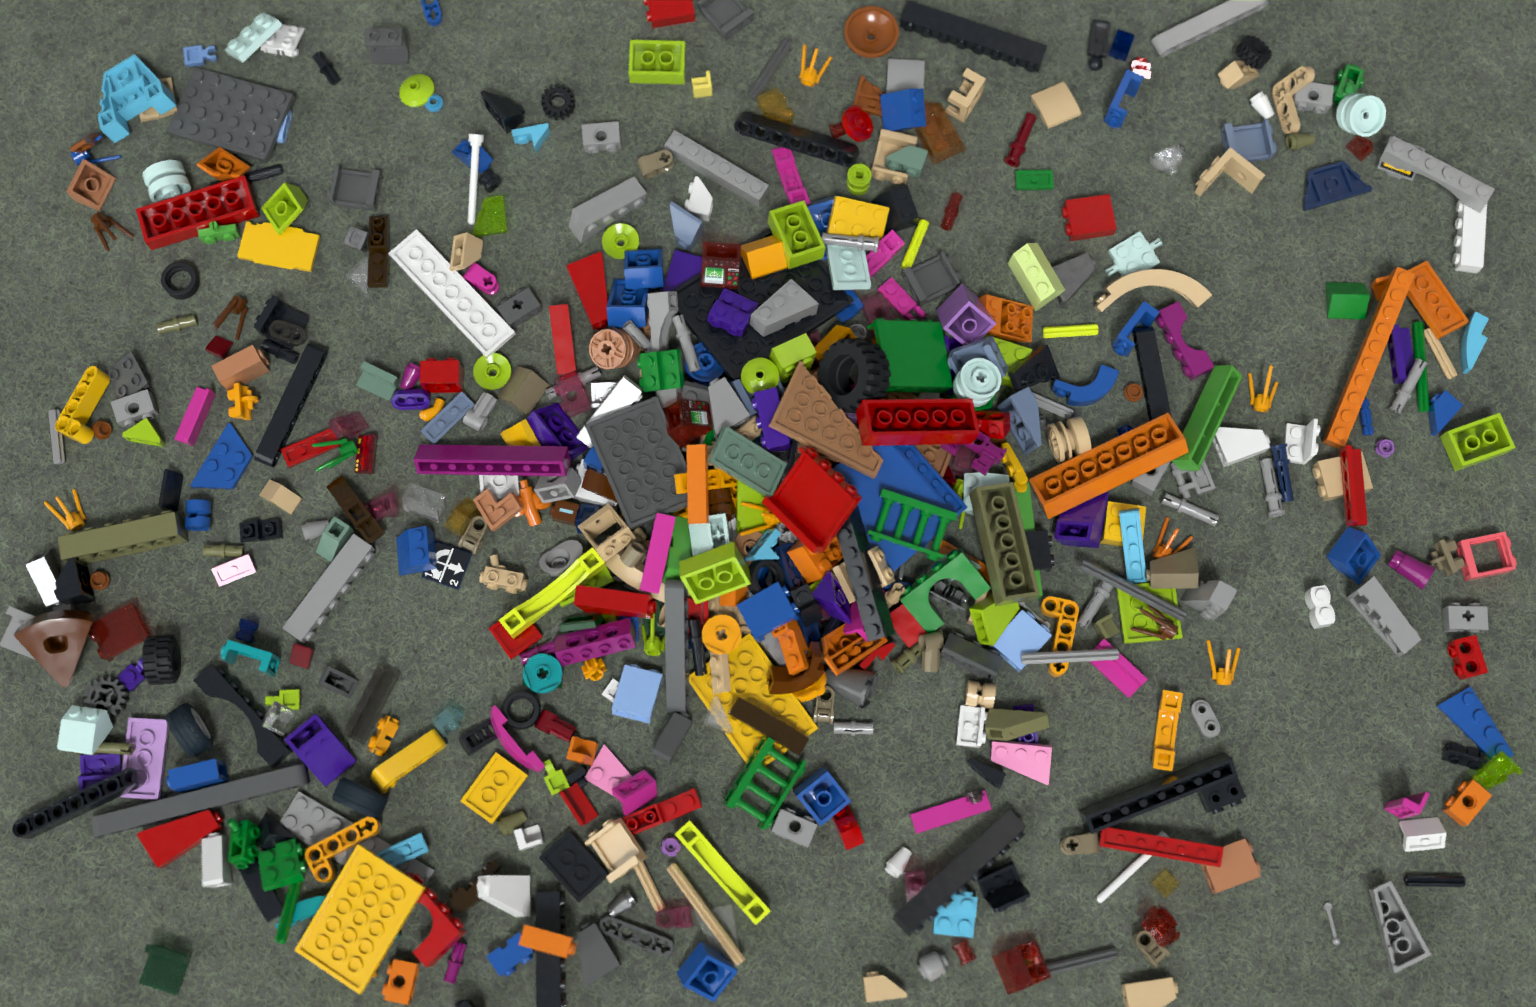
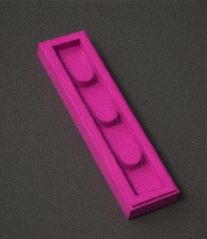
M656 513L639 589L641 591L655 594L660 592L676 519L674 516Z
M984 790L910 814L915 833L918 834L989 811L991 806Z

